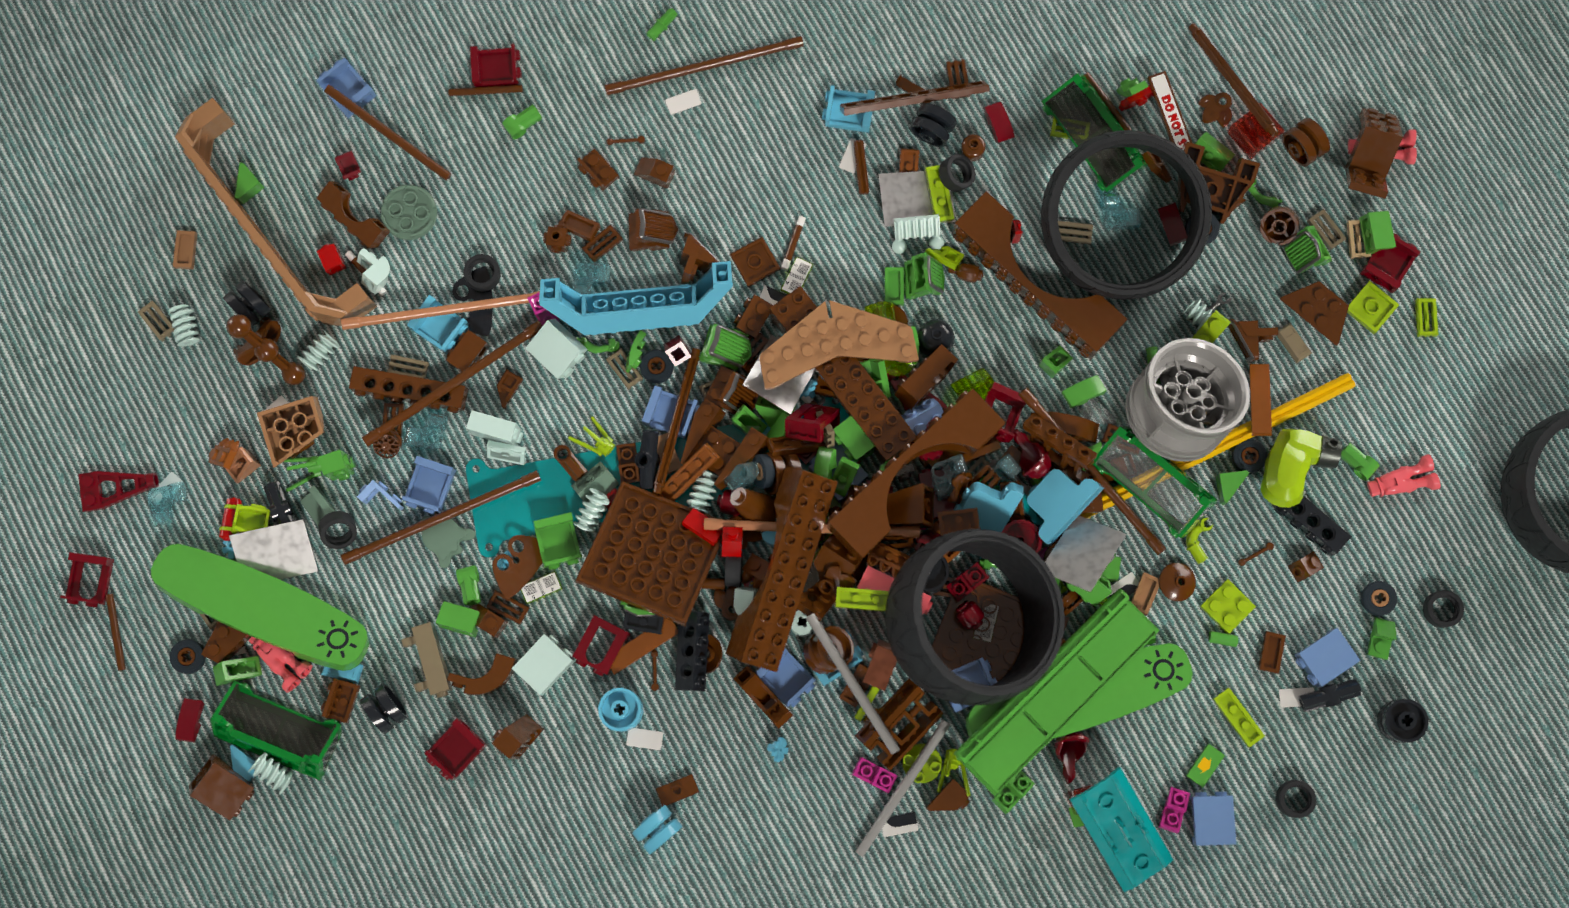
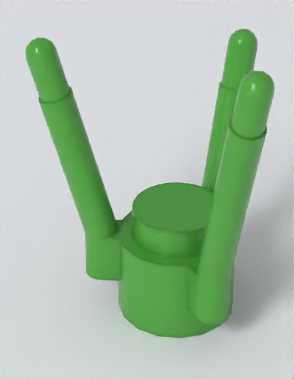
M317 455L289 458L284 461L306 462L286 468L287 470L307 467L309 473L313 472L310 476L286 488V492L297 488L315 477L322 476V469Z

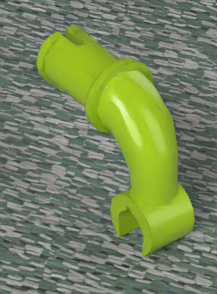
M1209 518L1201 519L1186 536V550L1190 551L1197 564L1208 559L1199 545L1198 536L1200 533L1212 529L1213 525L1204 527V521Z

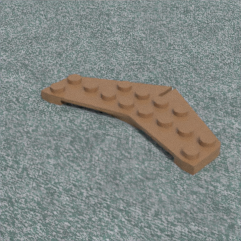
M829 300L832 318H829L825 301L761 353L760 365L765 390L775 389L785 382L833 358L841 356L891 360L902 363L917 362L919 358L913 330L909 325Z

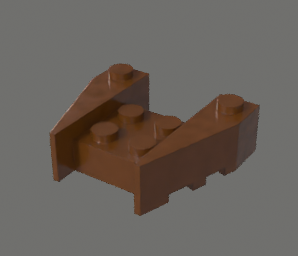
M1184 142L1182 150L1191 157L1203 174L1211 197L1212 211L1220 213L1219 224H1224L1233 209L1254 183L1260 163L1240 158L1237 161L1233 175L1200 166L1205 147L1191 142ZM1178 175V211L1184 212L1186 204H1190L1187 189Z
M705 398L694 414L680 463L684 465L705 443H709L720 458L707 470L719 476L714 485L722 491L738 475L748 470L747 468L751 466L755 455L764 454L767 451L768 447L765 443L768 437L751 427L740 444L716 429L726 413L719 406Z

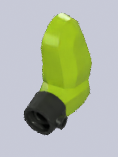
M1282 429L1265 461L1264 476L1260 488L1263 497L1271 504L1279 507L1290 508L1299 504L1303 498L1305 478L1310 466L1337 468L1342 452V441L1324 435L1320 436L1306 430Z

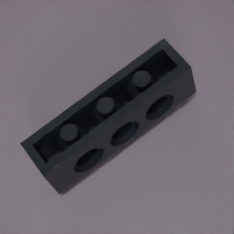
M1305 496L1296 505L1299 508L1298 514L1293 513L1291 507H1279L1272 504L1277 514L1290 520L1289 523L1294 528L1301 529L1305 533V537L1309 541L1316 542L1321 546L1320 550L1326 555L1333 556L1337 554L1352 537ZM1308 517L1313 519V527L1307 524ZM1323 530L1329 533L1328 540L1322 537Z
M692 611L685 626L678 624L675 690L705 692L710 613Z

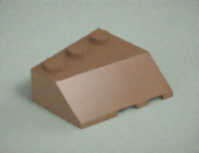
M315 396L257 413L273 468L324 433L323 414L318 397Z

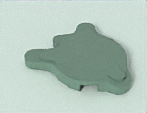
M424 516L421 519V521L429 518L430 516ZM453 519L422 531L424 545L436 554L439 565L442 568H448L451 564V558L463 552V548L460 546L461 541L473 540L476 537L474 530L461 528Z

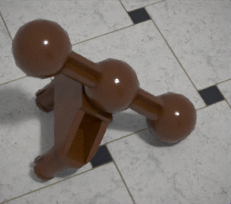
M239 314L233 315L228 319L226 323L228 334L233 338H244L247 341L244 345H237L238 349L234 348L233 350L240 364L252 365L258 361L272 362L282 371V378L285 383L299 385L304 381L306 377L304 366L298 362H289L279 354L277 341L281 334V327L277 321L263 317L264 322L260 320L259 324L261 327L254 332L251 330V322L246 316Z

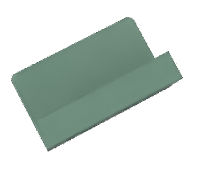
M599 462L571 487L583 501L589 502L590 500L586 498V495H593L589 490L590 488L607 495L619 483L608 469Z
M313 485L308 489L310 493L301 499L300 502L318 526L320 520L326 514L336 510L321 489Z

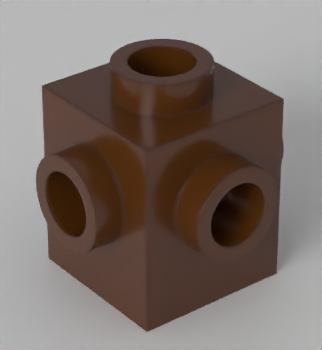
M562 225L548 226V231L544 232L543 243H546L550 252L567 253L568 246L571 245V235L567 228Z

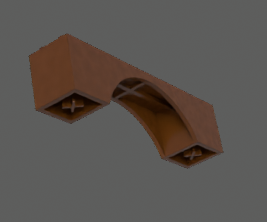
M986 191L955 222L952 232L953 238L959 244L963 243L972 256H977L985 268H990L994 271V275L1001 282L1005 281L1009 285L1010 291L1016 295L1019 294L1023 298L1022 301L1028 307L1032 306L1041 319H1046L1051 323L1050 326L1055 332L1062 333L1068 344L1075 345L1079 349L1078 352L1084 358L1092 360L1123 327L1128 319L1103 296L1096 294L1086 298H1063L1049 294L1030 282L1018 267L1011 249L1010 231L1014 216Z
M799 286L770 307V319L782 335H784L814 311L817 306L803 288ZM836 357L814 368L837 397L848 415L852 416L875 446L874 455L881 464H884L894 456L898 458L900 456L899 453L908 443L911 445L914 443L915 433L856 357Z
M974 389L969 392L965 390L955 401V405L951 403L943 411L941 418L937 416L929 424L926 432L922 430L915 437L912 445L908 443L901 450L898 458L894 456L888 461L884 471L880 469L875 473L869 485L867 483L862 485L858 489L855 498L852 496L843 503V509L840 512L836 510L828 517L826 528L858 562L891 531L887 517V496L893 478L907 463L923 454L943 450L958 451L973 456L1005 425L1006 422Z
M785 466L774 501L777 528L770 564L755 598L747 609L737 616L725 654L740 662L777 672L838 483L837 481L805 470Z

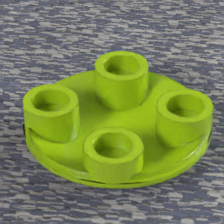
M926 744L914 745L903 757L902 764L905 774H907ZM934 749L914 782L928 783L939 775L942 760L936 749Z

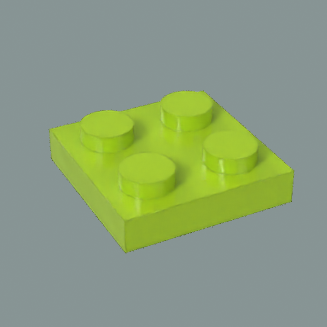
M1369 281L1350 302L1347 313L1372 334H1375L1397 309L1399 304Z
M1226 579L1199 607L1227 634H1230L1256 606L1229 579Z

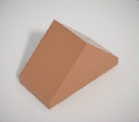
M239 447L230 470L226 469V471L238 484L259 468L261 464L249 450Z

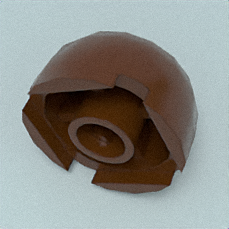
M1286 206L1271 208L1264 214L1261 220L1260 231L1262 237L1271 244L1284 245L1290 243L1299 231L1297 214Z

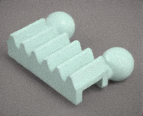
M939 214L893 219L895 241L892 243V250L895 253L902 254L906 251L907 244L903 238L907 240L909 238L916 239L917 237L924 238V236L931 237L929 245L932 249H940L944 246V239L940 236Z

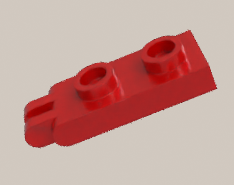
M1150 86L1122 100L1118 107L1119 110L1125 111L1136 105L1138 107L1144 105L1148 101L1147 99L1153 97Z

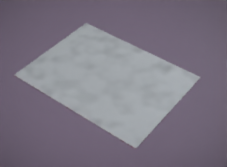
M925 171L878 174L885 227L894 226V218L933 215ZM949 190L954 213L952 191ZM954 219L953 221L941 222V223H949V222H956V221H955V219Z
M771 335L763 351L777 341L778 338ZM759 356L743 385L791 414L815 369L813 368L775 389L765 390Z
M1078 516L1065 530L1045 563L1055 578L1091 592L1127 534Z
M303 519L229 535L238 563L252 567L281 580L318 571Z

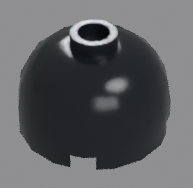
M929 320L918 331L919 349L928 357L941 344L951 351L955 341L953 329L943 320Z

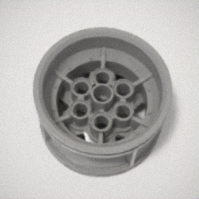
M1179 339L1164 345L1133 382L1126 397V416L1135 436L1155 454L1174 461H1194L1210 454L1243 419L1249 407L1250 388L1241 366L1224 349L1201 339ZM1158 378L1160 379L1162 386L1156 384ZM1203 424L1208 425V426H1211V427L1205 429V427L1203 426Z

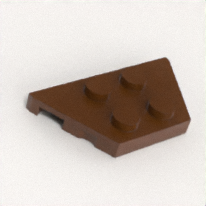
M1320 281L1280 298L1281 301L1336 346L1339 344L1349 305Z

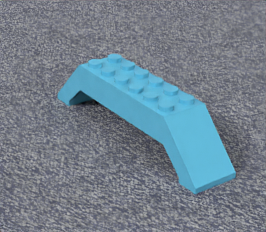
M731 261L712 263V267L695 284L584 295L560 282V278L541 279L539 303L540 306L583 335L643 329L652 330L683 325L691 326L699 324L733 287Z

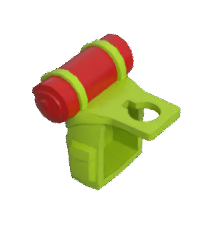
M235 497L227 498L218 537L224 541H230L229 535L267 527L270 510L262 505H242V501Z

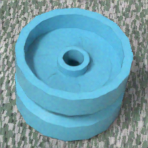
M614 688L606 692L601 698L598 706L599 717L602 723L611 730L619 732L629 731L635 728L641 721L644 713L643 703L640 697L633 691L625 688ZM621 706L625 708L623 714L618 712V708Z
M666 805L657 812L650 814L632 832L638 841L644 840L648 835L651 836L644 843L643 847L649 855L683 827L677 819L671 820L666 825L664 824L672 813Z

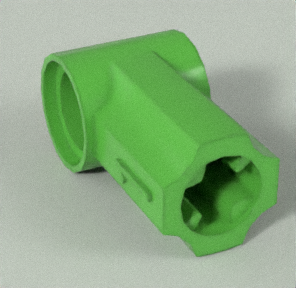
M532 104L518 115L513 114L507 117L502 124L510 136L516 140L522 137L529 127L540 121L542 116Z
M1349 443L1341 452L1340 458L1353 468V472L1364 481H1367L1380 467L1375 459L1368 455L1365 456L1352 443Z
M476 565L456 569V576L459 586H461L464 605L472 606L481 602L478 586L480 579Z

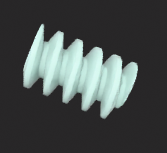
M1201 299L1193 301L1181 314L1188 313L1186 320L1193 318L1192 325L1199 323L1197 330L1209 319L1213 311L1212 309L1205 311L1206 304L1199 306Z
M186 304L177 305L169 309L170 319L173 322L172 327L175 329L173 331L176 336L175 342L180 347L190 346L200 341V338H194V336L199 334V331L193 330L197 327V324L191 323L196 320V317L190 316V314L194 313V310L188 309L189 305Z
M325 330V336L318 334L320 341L313 340L315 347L307 346L310 352L302 351L304 358L297 356L310 370L318 371L317 364L324 365L322 358L328 360L329 356L327 353H335L332 347L340 348L338 342Z
M705 471L700 476L701 478L695 481L698 485L692 486L695 492L689 494L692 499L687 500V504L692 509L695 508L702 513L708 514L709 512L704 508L711 507L707 500L714 499L710 492L716 493L712 486L716 481L715 478L719 476Z
M590 488L589 490L593 495H586V498L590 501L582 502L586 508H579L582 516L575 515L579 522H573V524L582 530L594 532L596 530L594 525L600 523L598 519L603 517L602 512L606 511L605 505H609L610 500L604 493Z
M799 610L796 611L791 629L795 635L806 637L813 632V629L806 620L808 616ZM800 619L807 621L806 627L798 626Z
M264 753L258 757L249 771L254 769V777L261 774L260 781L267 778V786L274 783L273 790L280 787L279 794L281 795L291 782L293 772L290 771L285 774L286 767L279 770L280 763L277 762L272 765L274 758L271 757L266 760L267 753Z

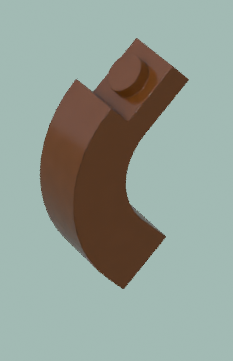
M1047 411L1064 432L1079 442L1096 443L1099 429L1098 423L1075 415Z
M496 653L490 671L483 677L470 679L449 673L447 680L452 681V686L463 689L465 685V694L486 695L497 691L508 682L514 672L512 667L517 663L518 659Z
M748 665L733 678L778 729L793 716Z

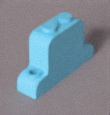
M1054 469L1049 471L1048 474L1042 477L1043 480L1039 485H1034L1029 490L1027 497L1028 505L1044 519V523L1039 527V537L1046 544L1052 545L1104 489L1101 484L1093 479L1085 478L1078 485L1061 470Z
M974 482L969 488H965L961 497V503H957L953 510L978 508L981 530L1002 532L1024 496L1023 486L1017 483H1009L1004 486L1002 491H998L983 483Z

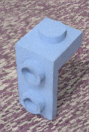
M372 480L368 485L365 484L359 490L360 494L357 496L363 503L368 504L380 491L398 509L402 510L404 508L400 504L402 500L395 494L391 496L387 492L389 488L381 481L377 483Z

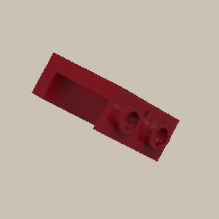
M993 382L988 388L984 400L991 408L995 399L1012 406L1004 429L1001 428L994 435L998 441L1009 443L1015 437L1013 433L1026 403L1018 395L1019 392Z
M804 403L785 418V437L821 443L824 440L823 428L829 423L835 427L840 424V408ZM823 411L824 413L817 418L816 412Z
M69 552L68 560L73 562L66 596L60 595V598L67 599L66 603L79 605V601L86 602L85 606L95 608L98 607V604L105 605V595L108 593L114 559ZM84 563L102 566L96 595L91 599H84L79 593Z
M594 615L572 657L576 659V664L584 668L586 665L594 668L592 672L602 677L604 674L609 676V671L625 640L627 641L630 633ZM601 627L616 635L603 661L598 664H592L587 660L586 652L598 628Z

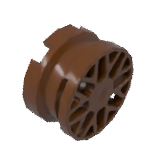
M393 429L373 443V449L382 458H392L397 455L402 446V436Z
M1070 591L1062 597L1064 617L1084 601L1075 591ZM1076 601V603L1073 606H1071L1069 609L1067 608Z

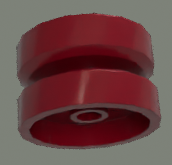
M1022 519L1009 521L1006 524L1002 533L1015 538L1019 537L1022 542L1031 547L1037 554L1039 553L1042 539L1039 537V530L1036 525Z

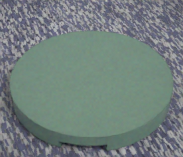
M401 185L386 195L383 200L380 216L382 223L390 230V234L402 240H415L425 236L433 228L437 219V205L431 194L424 188L414 185Z

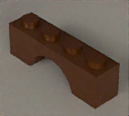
M329 181L316 198L321 202V207L330 211L337 222L344 224L350 234L357 236L364 247L378 248L390 230L378 219L368 218L364 221L356 219L349 205L351 193L339 182Z

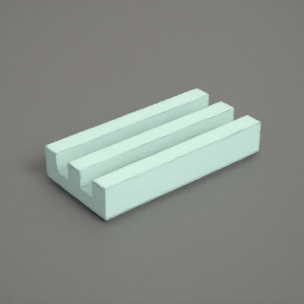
M488 440L487 458L520 465L525 464V447Z

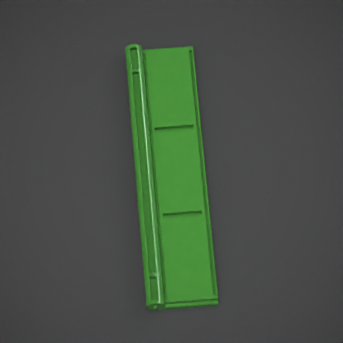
M1119 588L1059 648L1055 660L1036 683L1021 694L1007 699L953 753L957 760L994 797L1160 631L1129 600V596L1122 589Z

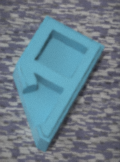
M232 744L230 750L233 770L247 781H251L254 777V769L251 771L249 769L256 760Z

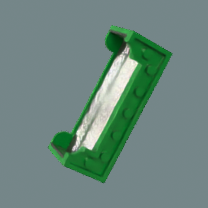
M1077 73L1041 101L1044 105L1042 107L1044 112L1048 116L1052 115L1055 117L1076 147L1101 134L1124 130L1090 82L1082 74ZM1130 147L1106 149L1086 159V162L1097 175L1098 181L1096 183L1098 187L1106 192H1111L1148 166L1139 150Z
M237 681L233 682L210 719L214 737L259 756L267 753L266 759L272 757L274 762H279L283 766L321 781L342 734L341 724L338 721L329 719L320 722L255 695L249 684Z

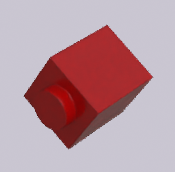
M334 243L325 244L317 251L324 270L329 275L347 268L338 247Z
M723 526L722 557H741L743 527Z

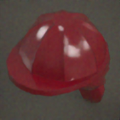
M1015 429L1013 433L1015 434L1014 440L1022 449L1020 458L1022 475L1024 477L1028 475L1036 479L1044 477L1051 469L1049 452L1039 443L1029 441L1025 433Z
M1082 731L1058 737L1056 742H1054L1056 755L1063 763L1062 774L1066 784L1072 783L1075 779V763L1086 753L1087 745L1089 744V738Z

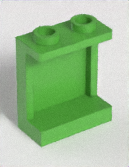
M571 512L533 521L544 568L548 567L549 570L560 568V564L567 563L569 566L579 563V560L582 559V553L580 552Z

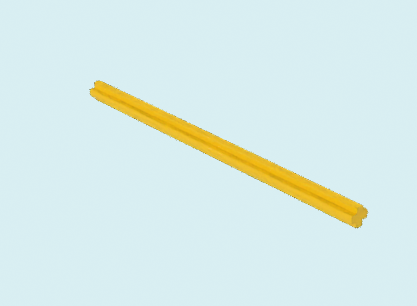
M1346 373L1272 409V428L1354 388L1355 382L1352 380L1351 375ZM1251 420L1232 429L1220 444L1205 457L1194 461H1170L1182 471H1185L1241 442L1255 437L1251 434ZM1158 465L1130 479V481L1144 491L1164 469ZM1167 472L1157 484L1173 476ZM1120 484L1113 487L1123 500L1133 496ZM1103 492L1102 502L1104 511L1115 504ZM1084 513L1079 516L1089 518L1098 513Z

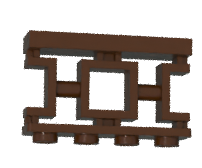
M1035 413L1023 423V429L1031 434V436L1027 434L1028 440L1039 443L1049 452L1048 455L1051 459L1050 471L1054 469L1061 470L1078 485L1085 478L1091 479L1090 474L1085 472L1083 468L1088 470L1094 464V459L1097 457L1096 452ZM1018 446L1017 449L1022 452L1021 447ZM1051 447H1052L1053 449H1055L1056 451H1058L1059 453H1061L1063 456H1061V455H1059L1058 453H1056V452H1054L1053 450H1051Z
M910 679L877 711L900 750L891 754L883 740H878L880 735L870 720L855 735L868 750L872 751L876 745L883 750L876 758L889 770H892L944 714L932 701H929L925 706L919 702L925 693ZM913 702L915 705L907 712L905 709ZM921 710L923 714L915 721L913 718ZM905 716L910 722L896 735L891 729Z

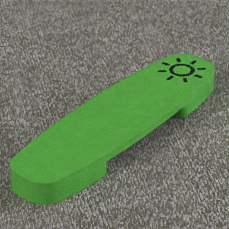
M182 544L167 546L158 554L153 562L151 577L160 591L198 614H205L249 636L290 651L297 658L321 666L347 671L357 667L368 651L369 637L361 623L319 598L252 567Z
M1171 643L1143 647L1054 738L1118 719L1160 702L1187 688L1193 673L1185 651L1178 645ZM1005 701L988 705H975L969 711L966 718V728L969 737Z

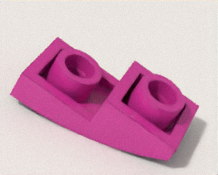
M540 292L527 298L542 326L547 320L556 319L560 323L557 316L540 306Z
M862 757L859 758L852 772V775L887 793H890L897 778V775Z
M1174 787L1170 788L1161 815L1159 828L1177 834L1180 832L1183 815L1188 806L1189 792Z

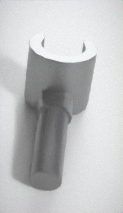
M1226 293L1219 294L1218 300L1206 311L1209 309L1214 310L1221 304L1230 303L1231 298L1224 302L1222 297Z

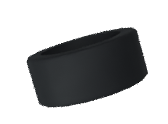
M955 154L943 160L940 164V180L952 192L962 191L970 187L975 181L976 173L973 163L962 154ZM952 163L961 169L963 183L958 182L953 177L951 172Z
M478 254L469 258L463 270L464 278L469 286L480 292L490 291L495 288L501 277L498 263L494 258L486 254ZM487 263L493 268V276L489 281L477 283L473 280L471 271L477 264Z
M335 511L326 514L318 525L320 540L325 546L332 549H342L351 545L357 536L355 520L346 512ZM341 523L349 526V531L342 536L333 537L326 533V530L334 524Z
M726 556V587H741L743 556Z
M1442 590L1434 592L1426 598L1423 603V613L1431 625L1446 628L1454 626L1461 621L1464 615V605L1457 594L1452 591ZM1438 598H1447L1452 602L1454 615L1449 620H1439L1434 615L1433 603Z
M1286 781L1276 792L1277 807L1288 817H1307L1316 807L1317 797L1315 791L1304 781ZM1293 787L1301 788L1307 794V804L1305 808L1299 811H1293L1288 808L1284 800L1286 792Z

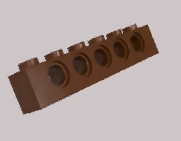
M353 366L349 389L357 396L365 397L368 394L373 395L372 398L384 400L385 397L390 398L395 403L407 401L410 402V405H413L423 398V393L426 390H431L432 392L446 382ZM371 380H375V386L368 388V383ZM393 383V390L386 391L387 385ZM459 385L448 392L450 398L447 401H442L441 397L430 404L428 408L439 410L440 407L447 408V411L451 413L464 411L469 389L464 385ZM412 387V392L409 395H405V389Z

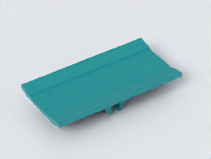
M1120 766L1085 792L1069 799L1123 892L1135 888L1173 861L1171 854Z

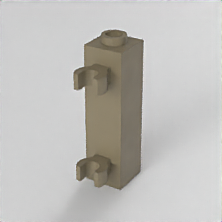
M428 622L412 627L413 636L401 639L405 648L416 644L426 681L414 684L415 691L422 692L429 689L430 695L437 696V698L447 696L448 691L453 689L451 682L447 680L449 675L434 623Z

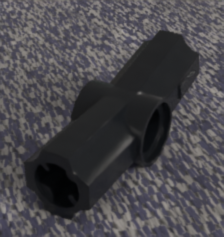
M642 430L640 452L635 456V464L639 468L641 489L654 488L656 467L660 463V457L657 453L659 432Z
M279 481L268 483L264 486V491L270 504L269 510L274 522L277 525L293 522L294 514L288 499L285 497L281 483Z
M1353 679L1341 682L1340 684L1323 686L1318 688L1319 690L1299 695V702L1303 712H1308L1321 707L1326 708L1341 704L1344 700L1360 696L1362 690L1357 680Z

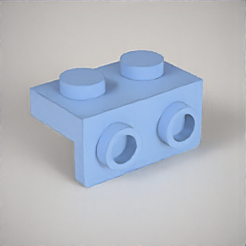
M932 398L923 401L921 405L912 410L908 409L901 416L917 436L922 430L925 431L931 419L937 416L941 418L943 410L940 403Z

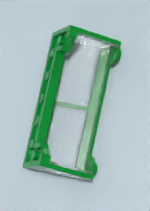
M1120 426L1094 459L1093 465L1102 475L1104 473L1110 475L1167 523L1169 527L1168 532L1175 538H1178V536L1180 538L1185 537L1218 501L1169 459L1155 454L1144 446L1129 426Z

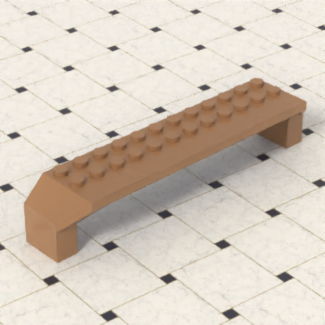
M211 98L185 117L175 135L177 141L184 148V154L194 163V167L205 177L208 185L215 190L218 198L225 203L228 211L235 216L238 224L249 234L252 242L259 247L262 255L269 260L272 268L279 273L286 286L294 292L293 295L304 305L306 312L316 322L320 320L323 324L342 326L341 319L357 316L364 317L377 307L358 283L336 299L309 293L210 165L214 139L235 123L214 98Z

